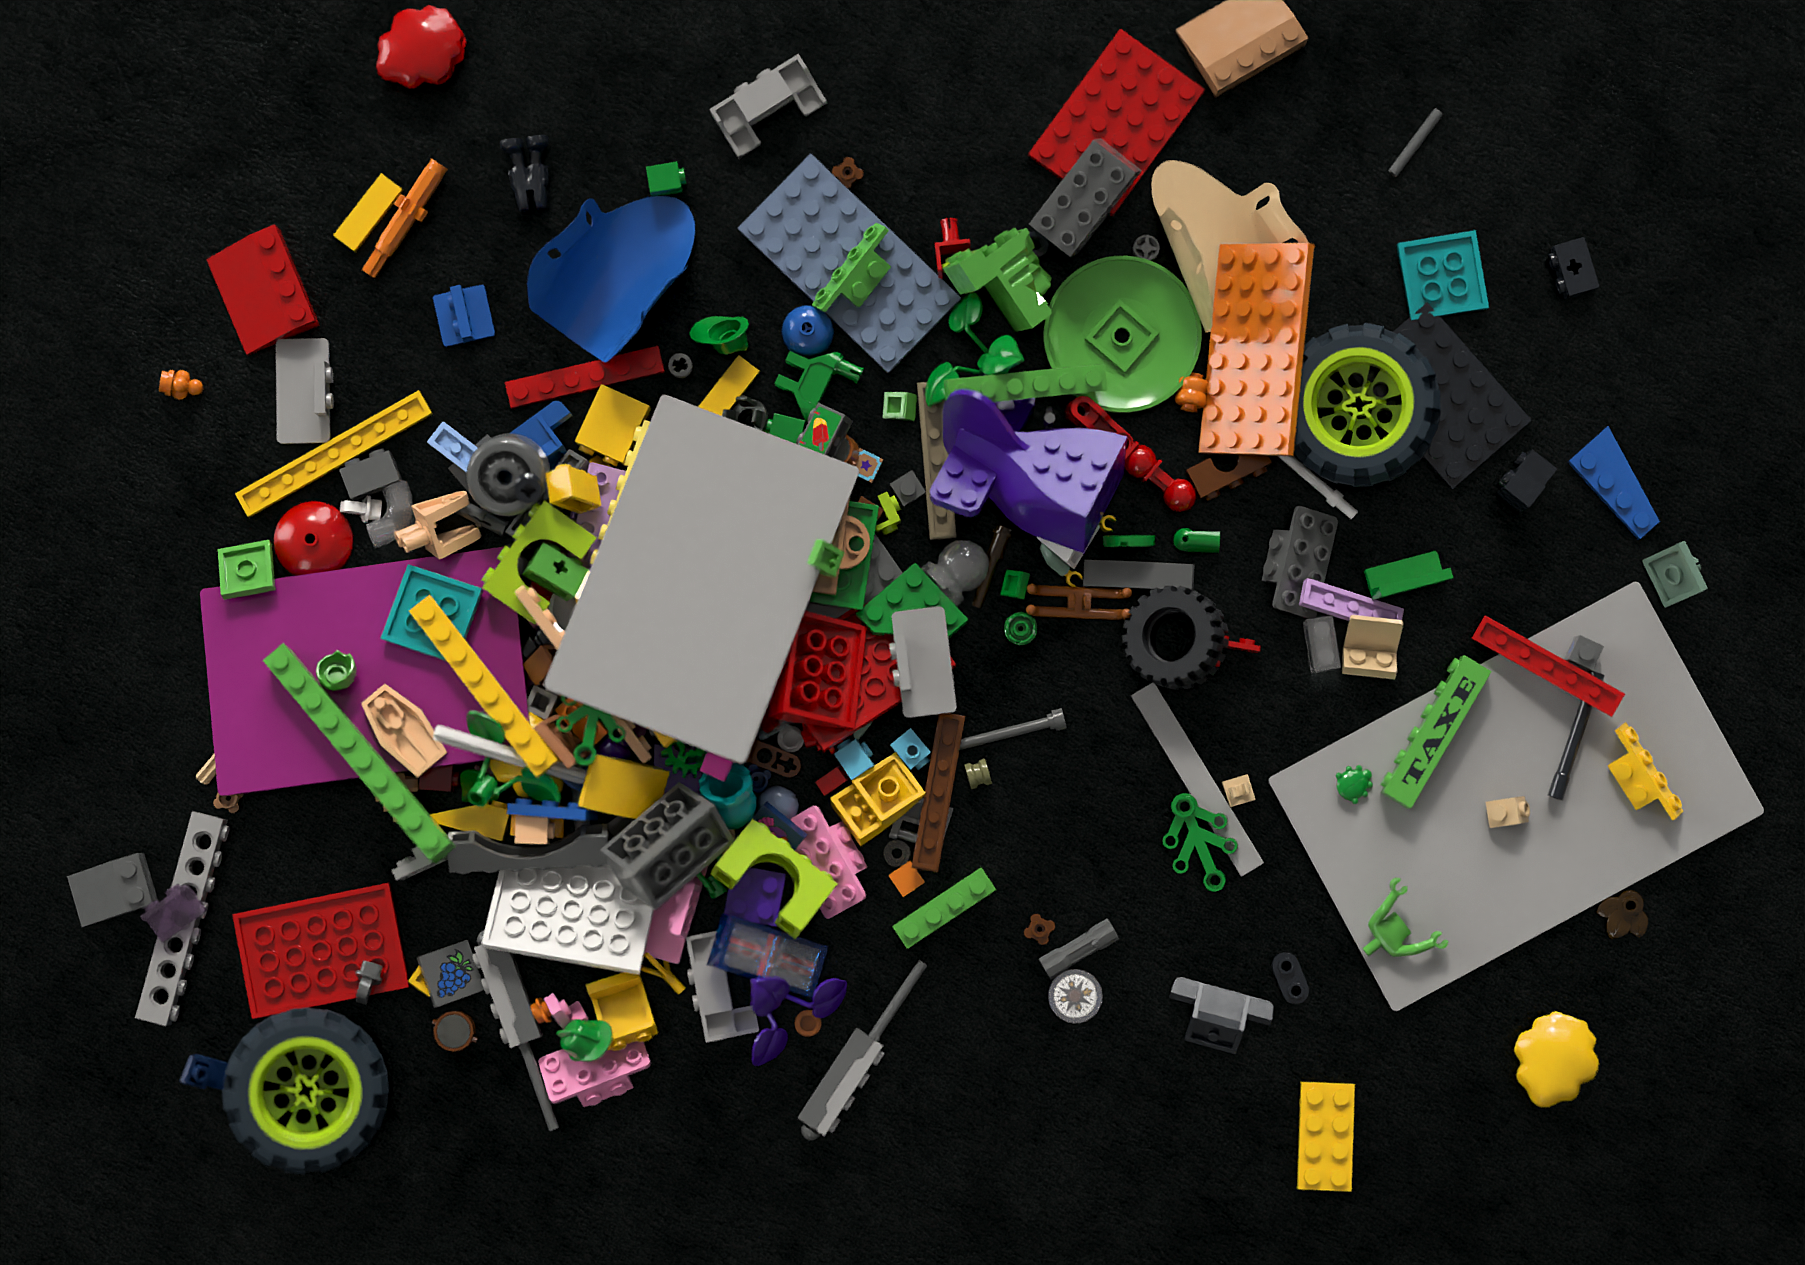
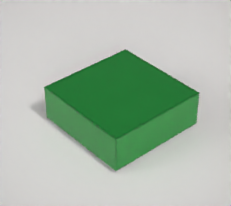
M1007 570L1001 595L1009 598L1024 599L1030 574Z

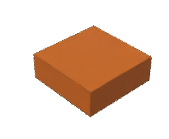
M911 861L888 875L903 897L925 883L918 871L911 868Z

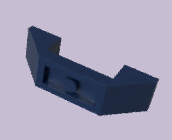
M198 1054L192 1055L188 1060L181 1082L201 1088L209 1086L223 1090L225 1072L229 1063ZM264 1080L263 1091L274 1090L277 1083Z

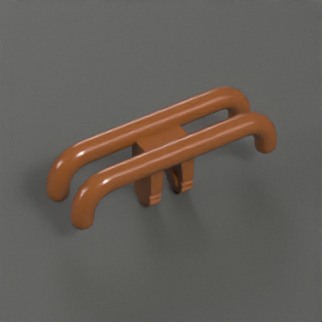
M1035 584L1027 586V592L1032 595L1067 597V607L1028 605L1026 612L1031 616L1125 620L1131 617V614L1128 613L1129 609L1091 608V598L1126 599L1132 595L1130 588Z

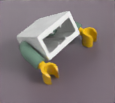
M1107 515L1102 517L1089 544L1099 528L1104 532L1112 531L1111 528L1105 526V520L1108 519L1111 522H1116L1114 516ZM1037 537L1042 542L1040 550L1046 563L1060 576H1065L1068 585L1076 587L1070 582V577L1077 574L1082 579V575L1077 571L1069 569L1070 567L1075 569L1083 553Z

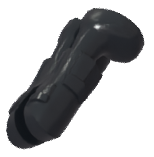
M534 135L526 138L530 157V166L528 168L525 167L523 139L510 138L500 141L501 150L509 154L513 161L514 167L509 171V178L520 212L529 211L527 190H534L533 197L537 210H543L547 207L548 167L541 162L543 150L549 144L547 135Z

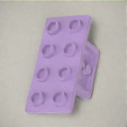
M593 462L589 463L587 473L597 476L602 506L581 514L571 511L569 518L597 538L582 559L570 551L567 552V557L577 558L589 571L592 567V564H590L594 549L599 550L602 540L598 539L602 525H608L611 516L607 515L612 499L616 500L619 491L616 490L620 475L625 476L626 471Z

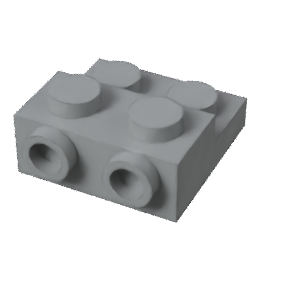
M419 847L412 849L415 857H408L397 862L398 868L393 869L392 872L396 880H405L448 860V854L435 864L427 858Z

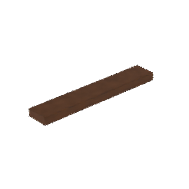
M951 713L938 715L925 788L926 795L923 800L911 867L913 869L938 873L965 716Z

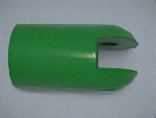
M1182 528L1175 533L1173 541L1176 548L1182 551L1219 553L1220 532L1192 531L1188 528ZM1186 537L1188 541L1184 542L1182 538Z

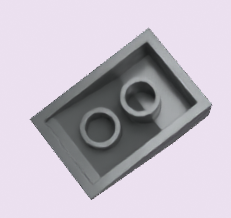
M136 853L67 876L82 927L159 904L144 853Z

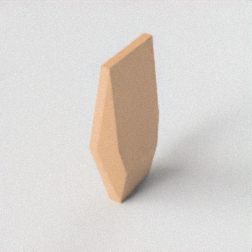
M386 684L361 703L379 744L415 776L419 777L448 753L441 742L433 739L434 729L423 711Z

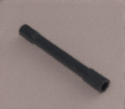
M1589 671V674L1603 681L1605 675ZM1580 701L1557 772L1554 774L1547 795L1562 801L1593 708L1583 701Z

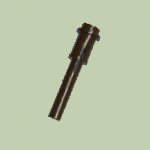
M997 525L996 530L993 529L992 531L995 533L986 554L989 555L972 602V605L978 608H982L998 561L1003 559L1009 538L1013 537L1011 529Z

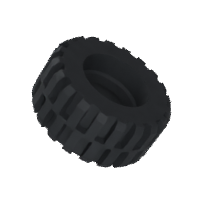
M1173 585L1164 586V590L1155 588L1150 591L1151 596L1143 595L1138 599L1140 605L1137 608L1131 607L1128 612L1132 615L1130 621L1125 620L1123 628L1127 629V635H1122V643L1128 647L1124 650L1126 658L1132 661L1131 667L1139 672L1140 676L1159 686L1179 690L1180 687L1184 689L1193 688L1194 683L1202 684L1207 681V674L1214 675L1218 670L1215 667L1218 661L1223 662L1226 656L1222 654L1223 647L1228 648L1229 640L1224 638V634L1228 633L1227 624L1222 622L1224 616L1221 610L1215 607L1216 604L1204 595L1187 587H1175ZM1179 613L1185 614L1193 620L1195 625L1196 638L1190 652L1182 659L1175 662L1165 661L1158 655L1156 650V633L1160 625L1168 617Z

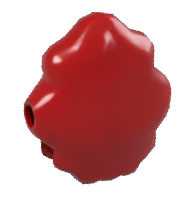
M428 5L421 11L415 9L403 10L393 18L391 31L379 38V55L376 64L378 75L384 80L400 83L406 88L411 89L418 87L423 82L442 84L452 76L454 65L463 60L466 39L447 9H438Z

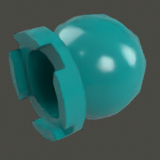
M733 763L726 781L703 773L699 780L701 796L715 806L728 830H737L748 824L756 812L757 799L752 791L753 781L748 769L741 764Z

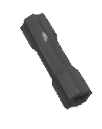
M1105 919L1090 928L1085 934L1061 948L1054 949L1039 958L1049 978L1053 979L1067 971L1070 966L1097 950L1106 948L1119 940L1109 920Z

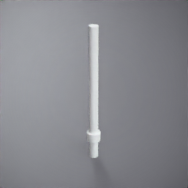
M1278 456L1327 498L1326 502L1333 508L1336 506L1350 519L1357 514L1358 511L1343 499L1344 495L1337 489L1335 491L1331 489L1296 457Z

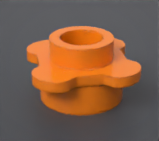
M541 997L535 999L536 1002L530 1006L539 1024L551 1022L552 1014L546 1001H543Z

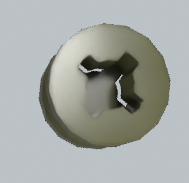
M981 759L977 764L973 765L971 763L964 764L971 789H975L979 784L983 783L985 785L992 784L985 759Z

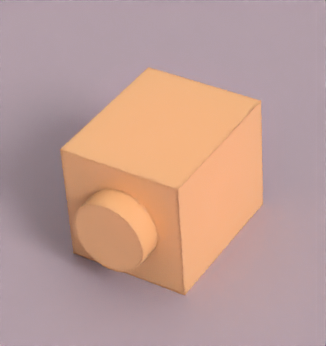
M516 816L515 843L550 844V839H554L555 823H550V817Z

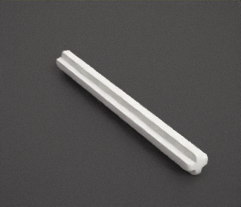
M440 725L434 731L433 739L437 742L523 768L528 766L512 747ZM562 762L556 763L546 771L550 776L576 784H583L586 777V770L575 766L568 769Z

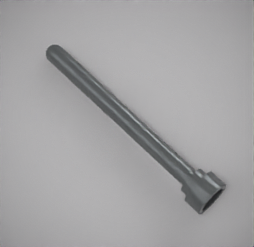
M1062 708L1052 710V713L1047 714L1046 718L961 739L959 750L1049 727L1051 730L1056 729V731L1067 729Z

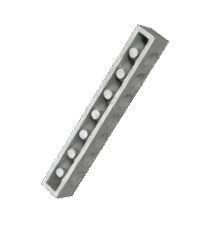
M192 811L135 1018L164 1026L171 1025L172 1021H176L178 1018L180 1006H177L179 995L183 996L186 990L187 980H184L186 970H190L193 964L194 955L191 954L193 944H197L200 939L201 929L198 926L200 919H204L208 910V903H205L208 892H212L215 884V877H212L214 868L219 867L222 859V852L219 851L222 841H226L229 834V826H226L228 820ZM207 834L211 838V846L204 850L200 846V839L203 835ZM197 860L202 861L204 864V871L200 875H196L193 872V864ZM189 886H194L197 890V897L193 901L188 900L185 894ZM184 911L190 916V922L185 927L178 920L179 915ZM176 937L180 938L183 942V948L179 952H175L171 946L173 939ZM168 963H172L176 968V973L172 978L167 977L164 972V968ZM161 989H165L169 994V999L165 1004L159 1002L157 994Z

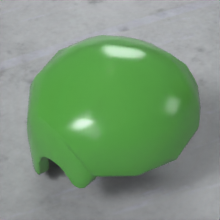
M338 650L332 655L322 658L318 662L316 669L319 683L332 691L348 688L354 682L357 674L356 664L350 653L346 655Z

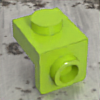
M888 492L878 496L887 521L876 525V533L883 532V535L897 530V524L901 523L897 511L901 510L895 496L889 497Z

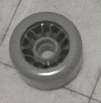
M512 433L497 435L480 445L471 456L466 473L468 489L473 499L486 511L500 516L518 515L532 508L544 496L548 488L545 473L550 472V466L544 451L530 438ZM501 470H508L512 474L511 483L502 481L500 478ZM524 473H533L541 480L542 493L540 498L534 503H523L516 496V480Z

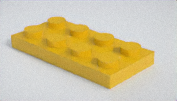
M1300 1082L1297 1189L1351 1191L1355 1084Z

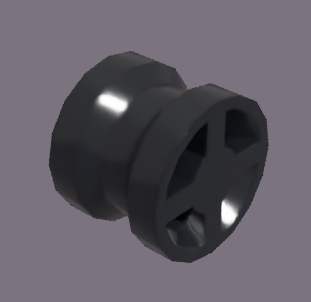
M524 473L517 478L515 483L517 498L523 503L528 504L534 503L540 498L542 483L537 475Z

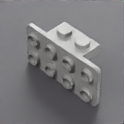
M325 338L280 339L276 342L277 440L281 444L326 443L330 440V409H333V394L330 393V383H333V369L329 367V342Z
M939 606L894 612L892 614L895 643L890 644L891 659H897L898 670H893L895 686H900L904 715L910 718L954 712L956 710V699L944 608Z

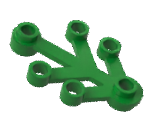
M562 695V701L565 705L574 706L577 704L578 701L576 700L571 703L566 702L565 696ZM583 704L567 716L559 717L556 723L557 728L561 732L566 733L572 730L575 723L588 715L583 743L574 752L576 761L583 766L593 764L597 758L593 745L599 717L609 730V736L614 742H621L626 737L625 729L618 726L610 713ZM564 719L570 722L567 729L560 727V722ZM616 729L622 730V737L619 739L613 737V731ZM585 750L591 753V757L588 760L581 758V754Z
M1179 794L1172 801V812L1175 818L1168 834L1163 837V845L1168 849L1178 846V834L1185 821L1189 833L1179 857L1173 862V869L1180 874L1185 873L1189 869V858L1195 846L1207 873L1204 877L1205 887L1210 891H1219L1225 886L1226 877L1222 871L1216 869L1206 842L1222 848L1227 854H1232L1238 849V842L1232 837L1224 838L1200 828L1195 818L1211 822L1216 829H1223L1228 824V818L1225 814H1215L1199 807L1196 798L1191 794ZM1183 801L1189 803L1190 809L1188 811L1181 809ZM1217 816L1224 818L1222 826H1218L1215 823ZM1168 836L1175 838L1176 842L1173 846L1167 844L1166 839ZM1227 841L1234 843L1235 847L1233 850L1229 851L1226 849L1225 843ZM1179 860L1185 862L1186 867L1184 870L1177 868L1176 864ZM1213 875L1219 876L1220 883L1218 885L1212 884L1211 877Z

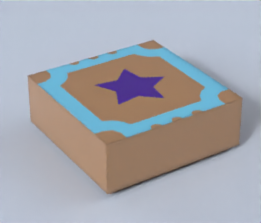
M859 448V459L855 466L859 469L858 477L872 484L883 459Z

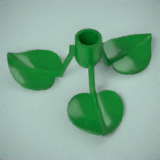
M975 292L966 295L956 304L949 317V326L954 332H961L965 329L967 334L985 353L978 360L979 370L960 366L953 368L949 362L938 366L931 373L925 389L926 403L930 408L945 400L943 380L959 378L958 372L978 376L1008 373L1010 368L1024 361L1016 341L1011 336L1004 335L996 339L988 350L972 332L970 325L979 321L983 309L981 298Z
M469 711L467 713L466 721L471 735L499 744L504 742V729L495 719L476 711ZM487 756L481 771L465 769L460 776L462 802H472L478 807H485L492 800L497 801L500 793L516 782H521V786L526 794L541 802L556 801L559 803L561 799L559 789L554 780L546 772L537 778L528 766L522 769V776L518 775L498 788L497 781L493 777L485 776L491 759Z

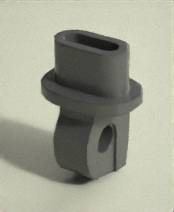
M363 960L360 971L355 973L360 980L356 993V1002L367 1005L373 985H379L383 981L380 977L383 966Z

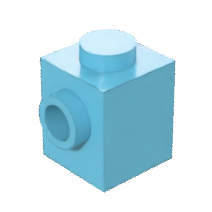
M911 728L890 745L910 770L914 767L919 770L930 761L927 756L931 752Z
M847 739L837 746L839 751L834 753L851 780L875 766L870 759L873 753L865 741L860 744L857 739L853 741Z

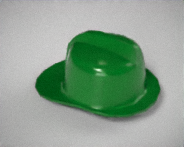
M708 317L697 322L691 328L690 335L695 342L711 344L720 354L728 355L747 350L746 330L748 329L749 322L744 317Z
M580 1019L570 1021L564 1030L557 1031V1036L561 1038V1047L569 1054L573 1061H593L603 1056L610 1046L613 1034L611 1026L605 1021H585Z

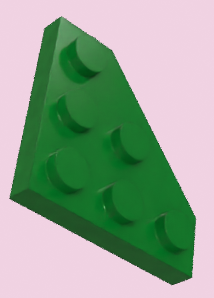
M916 563L863 607V611L859 610L856 613V617L867 626V629L873 635L884 636V634L894 635L892 614L898 611L939 606L944 608L948 639L968 623V618Z

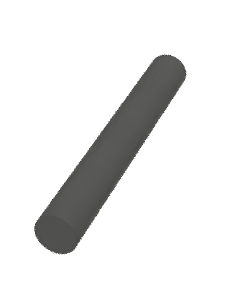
M1438 109L1432 111L1388 170L1391 175L1398 176L1442 117L1441 111Z

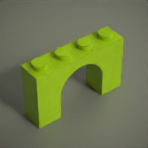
M543 501L541 505L537 502L528 513L531 519L526 527L520 524L512 536L516 541L511 548L505 546L498 555L497 559L501 561L495 570L490 567L481 579L485 583L482 587L533 624L537 622L515 593V590L522 585L527 590L530 589L523 583L518 574L517 562L521 551L535 540L549 539L559 543L582 559L597 538L546 501ZM538 594L541 599L538 604L545 611L550 602Z
M752 819L715 865L711 875L732 890L747 870L755 864L771 862L783 867L793 880L794 895L774 923L796 939L832 893L837 883L829 873L820 871L812 865V861L808 857L799 855L794 851L786 840L773 835L765 824Z

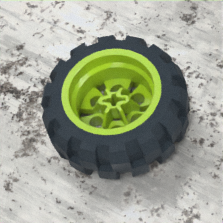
M1367 323L1358 326H1348V324L1328 329L1329 332L1316 339L1313 337L1304 345L1293 453L1305 466L1317 473L1319 477L1336 484L1342 483L1353 485V487L1373 486V484L1388 480L1391 481L1406 473L1412 465L1421 460L1430 448L1436 431H1438L1441 415V394L1436 374L1427 357H1424L1413 342L1400 333L1396 334L1384 329V326ZM1370 366L1380 369L1373 383L1367 381ZM1337 371H1339L1345 382L1342 388L1330 379ZM1353 375H1360L1364 378L1361 387L1353 388L1349 385V380ZM1378 384H1384L1388 387L1389 391L1386 396L1377 397L1374 395V388ZM1338 391L1343 395V400L1337 405L1331 404L1328 401L1330 393ZM1401 395L1402 405H1386L1388 399ZM1361 398L1363 403H1371L1363 406V411L1358 412L1355 407H1348L1356 404V399ZM1318 408H1332L1334 414L1319 418ZM1389 410L1393 414L1391 421L1388 423L1379 422L1377 419L1379 412ZM1362 416H1366V417H1367V418H1364V419H1357L1358 417H1362ZM1337 417L1345 418L1347 421L1345 429L1341 431L1335 430L1332 427V423ZM1367 426L1372 430L1369 439L1361 440L1357 437V431L1360 427ZM1377 426H1380L1388 433L1382 440H1380L1374 429ZM1350 430L1353 432L1351 444L1341 443L1345 434Z
M310 1007L289 1009V1011L272 1015L257 1024L243 1037L233 1052L225 1072L223 1088L224 1110H226L230 1128L239 1143L242 1142L252 1153V1156L269 1166L270 1164L284 1169V1172L300 1174L311 1171L324 1172L341 1166V1163L353 1156L356 1157L370 1143L371 1138L377 1129L380 1128L386 1112L389 1093L387 1070L382 1055L372 1041L373 1039L359 1025L357 1026L345 1018V1016L327 1009L318 1010L310 1009ZM292 1050H295L298 1064L295 1066L290 1063L285 1055ZM328 1053L335 1059L324 1069L320 1067V1064L325 1054ZM313 1055L317 1060V1065L313 1069L303 1067L302 1058L304 1056ZM287 1066L292 1070V1077L289 1080H281L278 1077L277 1070L280 1067ZM329 1070L336 1071L339 1075V1080L335 1084L326 1083L323 1078L325 1072ZM300 1079L303 1080L307 1087L312 1086L314 1088L310 1093L312 1101L305 1094H299V1091L302 1089ZM264 1080L280 1084V1089L263 1091ZM315 1081H317V1082L319 1083L320 1089L317 1088V1085L315 1084ZM349 1087V1098L333 1094V1089ZM285 1093L288 1095L290 1102L286 1107H279L275 1104L274 1098L277 1094ZM332 1097L336 1101V1107L331 1111L324 1110L321 1107L322 1099ZM302 1108L308 1109L312 1115L311 1119L308 1122H300L296 1117L298 1110ZM289 1110L293 1114L285 1127L277 1120ZM319 1112L329 1124V1126L320 1130L315 1117Z

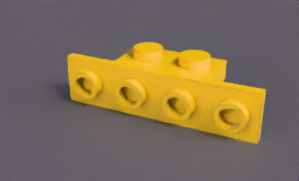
M1626 722L1621 724L1615 732L1628 753L1611 762L1608 768L1635 810L1658 798L1673 821L1683 812L1680 799L1677 795L1672 794L1667 786L1666 777L1662 772H1658L1653 765L1651 754L1648 750L1642 748L1634 728L1629 727Z

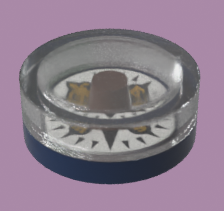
M1070 969L1054 978L1049 987L1048 1000L1051 1009L1059 1018L1071 1023H1081L1092 1018L1099 1010L1102 1002V991L1098 981L1091 974L1079 969Z

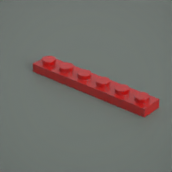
M655 346L613 356L607 363L596 360L505 382L510 406L514 409L598 389L601 384L610 386L665 372L659 347Z
M1484 616L1472 637L1474 641L1610 717H1613L1625 696V693L1487 616Z

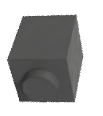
M1578 635L1574 637L1564 660L1586 672L1592 671L1604 646Z

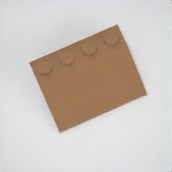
M1226 0L1176 29L1178 36L1215 97L1305 46L1308 40L1298 20L1283 0Z

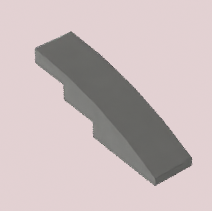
M1084 560L1083 586L1141 590L1159 588L1164 590V586L1173 585L1193 590L1194 565Z

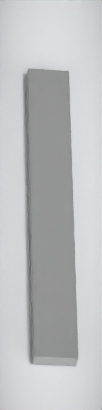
M1151 683L1131 695L1189 793L1196 798L1198 806L1215 814L1223 813L1227 816L1228 824L1223 829L1214 828L1211 822H1208L1215 834L1224 838L1232 837L1237 840L1238 849L1234 853L1227 855L1239 875L1242 877L1263 864V860L1155 683ZM1217 816L1215 823L1218 826H1222L1224 818ZM1232 841L1225 843L1227 850L1231 851L1234 849L1235 845Z

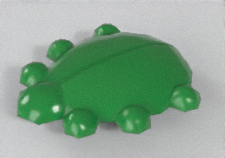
M1357 765L1355 770H1352L1351 766H1347L1346 771L1342 774L1340 772L1336 773V787L1339 794L1353 804H1357L1361 796L1367 797L1368 792L1366 789L1373 786V783L1369 781L1372 778V772L1368 769L1362 771L1361 765Z

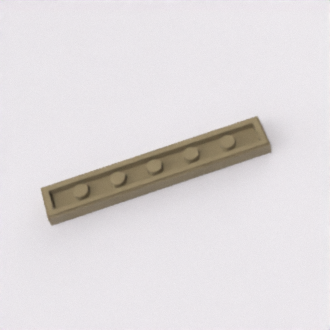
M927 382L917 383L930 540L956 538L954 512L936 506L930 500V489L948 457L943 443V406L945 400L933 405L931 408L928 407L925 399Z

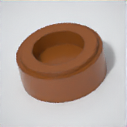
M804 1010L795 1019L796 1030L799 1034L806 1037L814 1036L821 1028V1018L813 1016V1010Z

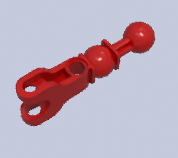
M1080 396L1067 404L1064 412L1065 418L1075 428L1107 431L1127 437L1126 471L1133 477L1142 478L1140 480L1142 482L1147 481V479L1151 480L1164 491L1163 497L1170 509L1184 512L1194 505L1197 493L1192 483L1186 479L1174 480L1158 467L1162 461L1156 459L1152 449L1145 445H1138L1137 441L1133 442L1130 434L1119 426L1091 398ZM1078 406L1085 411L1084 416L1078 413Z

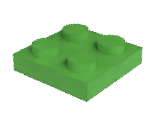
M270 540L218 549L220 589L224 600L275 590L273 551Z

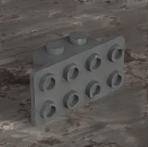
M1297 506L1294 509L1290 530H1273L1269 542L1270 547L1267 560L1263 568L1262 581L1277 584L1273 599V607L1275 609L1308 619L1316 617V610L1300 606L1299 601L1305 579L1309 578L1322 583L1325 581L1338 525L1336 517L1303 506Z

